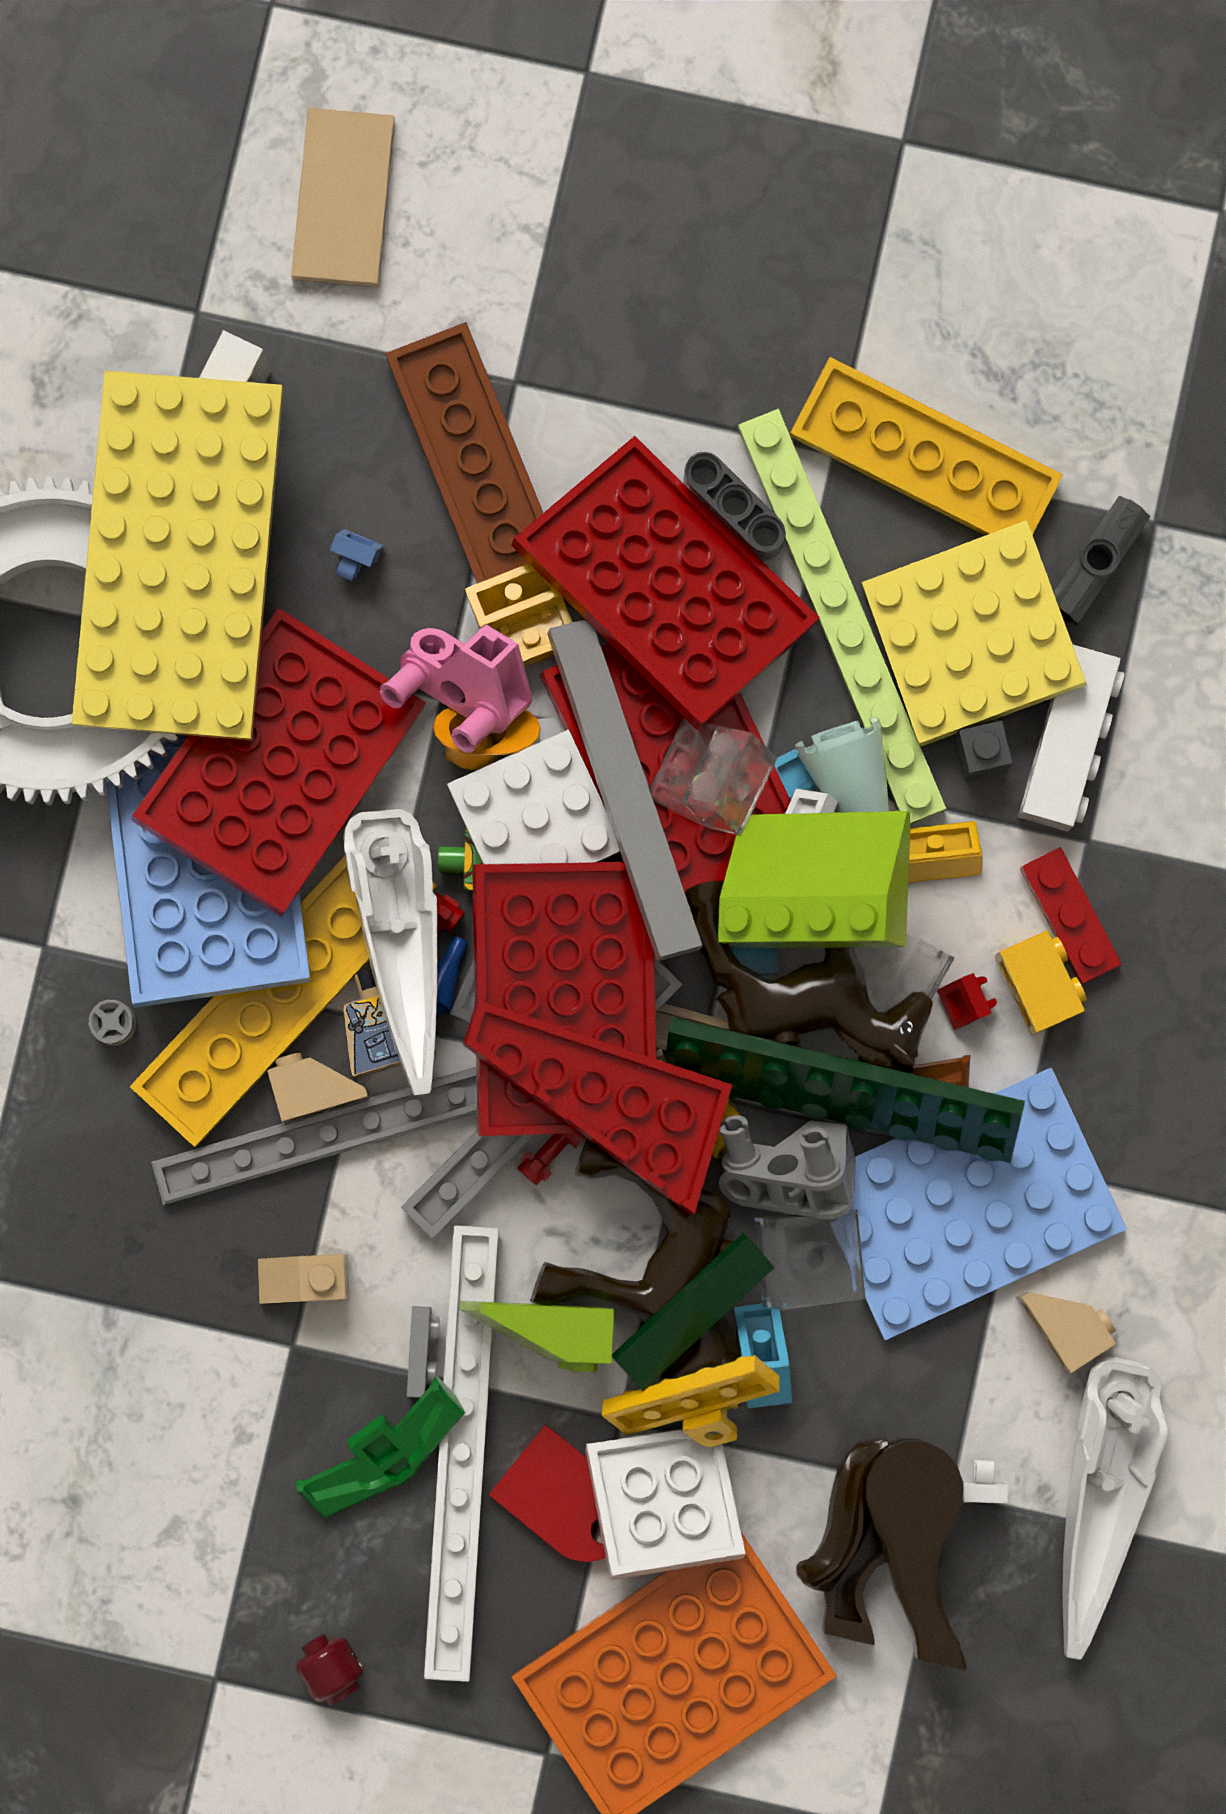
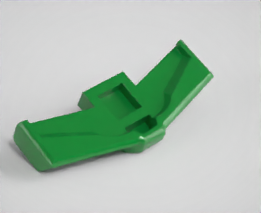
M438 1376L431 1381V1386L396 1427L381 1414L347 1440L348 1447L356 1457L306 1480L300 1479L295 1482L296 1491L324 1519L388 1489L400 1487L417 1474L418 1468L462 1418L465 1411L457 1396Z

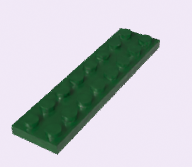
M672 1017L668 1030L665 1062L731 1084L732 1088L729 1099L741 1098L760 1103L770 1109H787L803 1113L812 1119H828L845 1123L858 1130L870 1129L891 1134L900 1140L912 1139L933 1144L939 1149L946 1151L958 1150L978 1155L987 1161L1011 1163L1025 1105L1023 1100Z

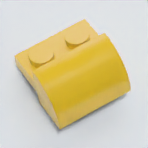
M529 563L465 588L479 630L486 624L518 643L524 667L554 656L547 635L549 629L573 623L563 597Z

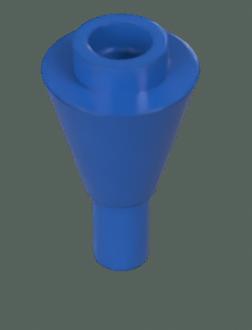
M456 936L452 937L443 959L437 963L436 1018H439L441 1013H452L459 973L458 966L469 944L464 939Z

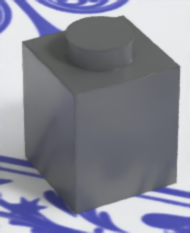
M1002 720L959 730L954 738L964 780L1007 771L1013 763Z

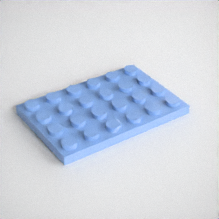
M187 737L178 738L180 740L178 744L166 741L163 746L168 755L165 758L158 754L151 756L154 768L151 770L142 764L138 766L139 779L134 780L128 774L122 776L123 788L118 789L112 782L106 783L131 1000L134 1008L312 982L300 892L283 917H280L131 821L133 813Z
M1052 1067L994 1093L1025 1101L1011 1163L987 1161L978 1155L958 1150L946 1151L939 1149L933 1144L897 1138L855 1157V1198L853 1207L847 1214L839 1218L828 1219L884 1341L1127 1230Z

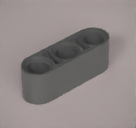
M699 452L691 456L685 465L684 484L761 560H771L776 557L783 548L786 534L785 526L781 519L717 456L709 452ZM699 467H707L714 472L716 478L710 484L702 485L694 481L691 474ZM728 498H739L745 503L746 510L740 515H730L723 509V502ZM760 528H768L776 534L777 541L771 546H761L756 543L753 534Z

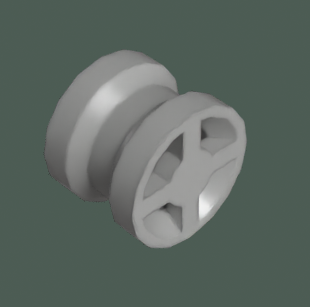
M108 999L99 1002L92 1009L89 1015V1027L96 1039L108 1045L119 1046L133 1038L137 1030V1019L129 1006L118 1000Z

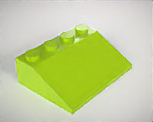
M878 811L742 815L720 894L718 942L737 948L906 947L911 812Z

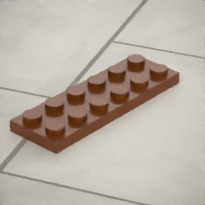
M467 322L385 353L476 583L478 584L528 564L511 544L515 536L543 514V510Z

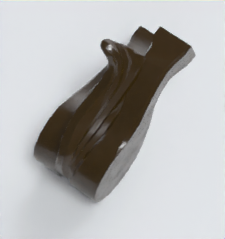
M875 1438L857 1443L846 1454L837 1468L829 1501L827 1525L822 1541L813 1556L797 1564L796 1575L807 1587L824 1592L825 1610L822 1626L824 1634L874 1645L875 1639L865 1610L863 1591L866 1581L875 1569L887 1562L894 1592L910 1627L914 1656L918 1660L966 1671L967 1665L962 1649L947 1619L938 1587V1565L942 1548L963 1504L964 1482L958 1466L944 1450L918 1438H897L889 1442L887 1438Z

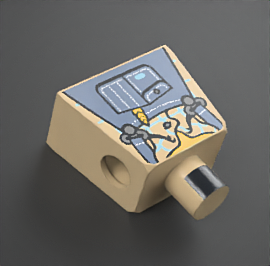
M372 969L354 975L361 1000L343 1005L350 1068L355 1079L402 1065L386 1022Z

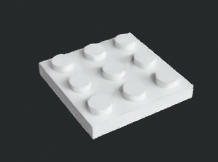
M569 729L447 784L483 864L602 862L621 853L607 811Z
M683 1429L586 1445L585 1451L610 1580L744 1558L745 1549L723 1444L714 1447L703 1446L685 1434Z

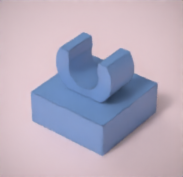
M346 529L336 533L330 551L343 556L336 575L353 581L354 577H358L363 564L371 567L379 561L385 545Z

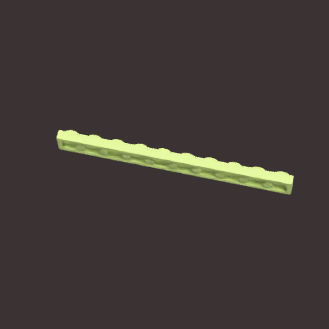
M779 409L739 424L738 431L771 510L781 519L785 526L786 534L784 541L812 608L820 617L818 622L863 728L870 727L869 718L876 717L880 720L887 787L897 811L911 812L910 825L945 811L946 806Z

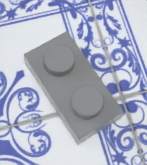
M412 1306L407 1397H421L427 1388L431 1386V1381L437 1376V1362L429 1361L430 1343H438L440 1317L432 1316V1307Z

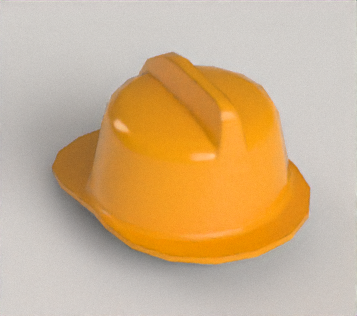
M448 708L436 716L433 725L435 736L445 746L446 759L463 769L477 771L499 761L505 755L518 753L530 747L538 739L540 733L538 719L532 713L525 710L504 732L500 734L491 732L476 746L473 752L466 753L456 747L451 738L452 731L467 719L466 717Z

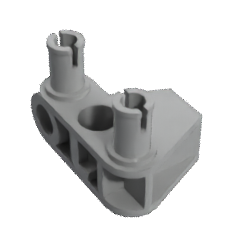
M734 1115L722 1121L723 1125H720V1133L723 1136L727 1152L722 1158L724 1172L719 1179V1187L729 1200L746 1207L818 1219L839 1218L851 1210L855 1198L856 1158L846 1125L810 1120L778 1145L772 1147L752 1143L748 1122L745 1117Z

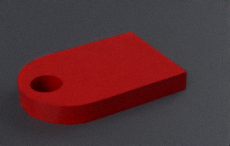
M545 1424L489 1495L563 1556L579 1562H593L604 1559L606 1556L603 1543L597 1542L591 1535V1526L598 1519L587 1457Z

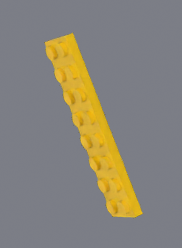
M345 856L301 902L312 982L213 996L130 1086L132 1090L194 1147L197 1148L267 1070L273 1066L275 1060L286 1052L350 983L354 975L358 974L369 962L356 894L350 888ZM432 882L434 892L437 889V885Z

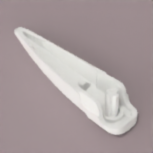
M401 809L360 812L349 818L343 828L344 851L350 888L356 894L364 940L381 1006L413 1095L430 1094L433 1077L437 1006V896L433 893L429 844L424 841L418 822L411 813Z
M1110 1356L1102 1358L1090 1369L1078 1417L1079 1435L1073 1462L1066 1514L1062 1598L1064 1654L1066 1657L1079 1660L1082 1659L1092 1641L1126 1558L1156 1479L1157 1472L1155 1469L1168 1433L1165 1421L1166 1415L1161 1407L1160 1395L1162 1385L1159 1376L1145 1364Z

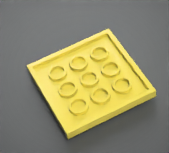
M1027 520L862 582L914 732L921 747L957 734L959 730L976 727L1087 686Z

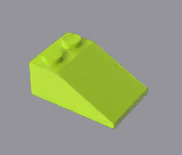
M460 1301L461 1311L543 1358L558 1360V1369L597 1372V1363L612 1364L614 1309L577 1305L548 1306L528 1303Z

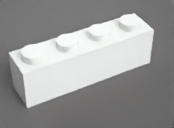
M1073 645L1087 686L1051 698L1018 813V818L1066 832L1074 826L1075 822L1082 823L1085 817L1089 798L1082 796L1086 780L1094 781L1101 756L1094 754L1098 738L1106 739L1113 714L1106 713L1110 696L1118 697L1124 678V672L1117 671L1121 658Z

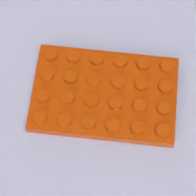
M742 1532L741 1535L745 1549L744 1558L664 1571L511 1676L601 1814H637L837 1677Z

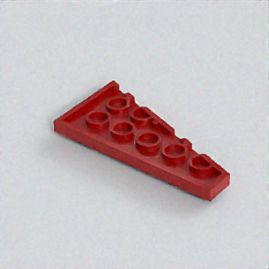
M481 1000L475 1003L463 1046L690 1215L695 1214L732 1088L731 1084Z

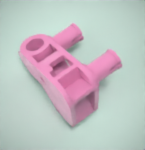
M486 624L465 644L439 629L426 628L419 630L411 638L410 648L400 658L401 669L380 687L382 699L393 708L402 707L413 693L421 689L466 717L467 719L456 727L451 735L456 747L466 753L473 752L476 746L491 732L498 734L504 732L532 703V694L518 643Z

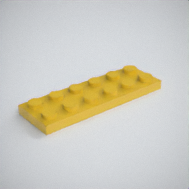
M829 357L790 432L791 438L985 536L1025 520L1028 521L1033 535L1063 477L1062 473L832 357Z

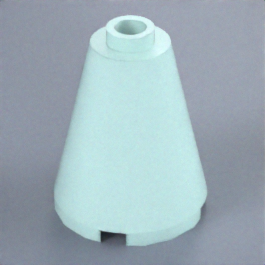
M869 718L871 726L861 728L858 720L811 736L814 744L807 748L804 747L802 741L795 745L799 758L819 791L829 794L838 801L834 813L889 811L882 726L879 718Z

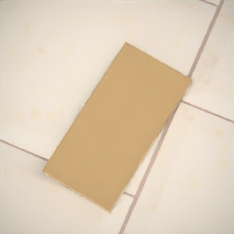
M308 108L291 271L292 280L368 287L379 286L395 123L394 115Z

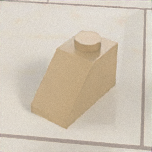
M301 1053L278 1058L275 1060L277 1067L267 1070L281 1121L284 1123L370 1098L369 1092L365 1087L310 1057L302 1059Z
M347 1254L258 1259L260 1304L349 1299Z
M1024 1292L1017 1297L1067 1373H1073L1116 1345L1111 1334L1116 1332V1329L1102 1309L1095 1312L1090 1305L1032 1292Z

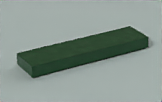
M742 1233L612 1354V1358L643 1391L775 1267L745 1233Z

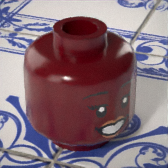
M324 1633L302 1647L305 1656L296 1664V1671L314 1700L319 1702L327 1700L329 1705H333L361 1687L358 1680L363 1675V1667L345 1638L336 1637L328 1640Z

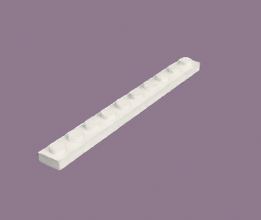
M454 1226L444 1383L457 1396L465 1414L439 1444L424 1679L468 1682L470 1680L493 1328L461 1311L460 1301L494 1302L499 1228Z

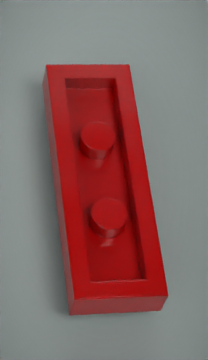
M1061 847L1020 867L1053 934L1061 940L1068 956V963L1081 985L1122 964Z

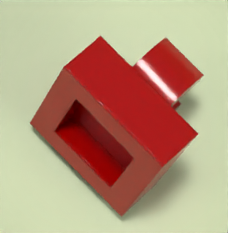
M971 973L937 990L954 1030L969 1025L992 1013L990 1009L996 1006L997 1001L995 998L986 1001L980 987L988 982L986 977L980 976L976 978L975 974Z

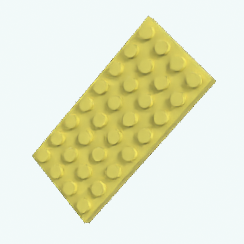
M104 370L72 725L252 741L284 388L282 385Z

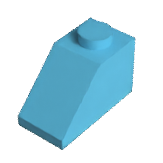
M770 1302L734 1307L740 1356L755 1355L780 1376L779 1392L747 1401L748 1409L792 1403L790 1366L779 1303Z

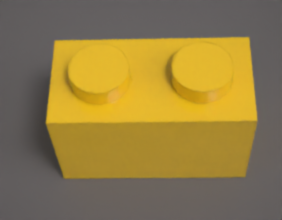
M1048 930L999 951L995 955L1031 1036L1085 1011L1082 1003L1087 1001L1083 987L1077 977L1070 979L1063 964L1068 961L1065 948L1058 937L1051 938Z

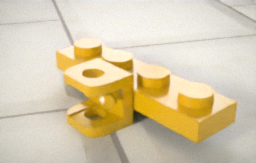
M744 1356L736 1359L734 1362L714 1368H703L698 1370L697 1373L662 1380L659 1384L649 1386L643 1391L641 1389L628 1390L619 1396L605 1399L602 1404V1417L625 1435H631L683 1420V1432L703 1446L714 1447L737 1440L738 1428L727 1418V1410L737 1409L739 1403L779 1392L780 1376L757 1356Z

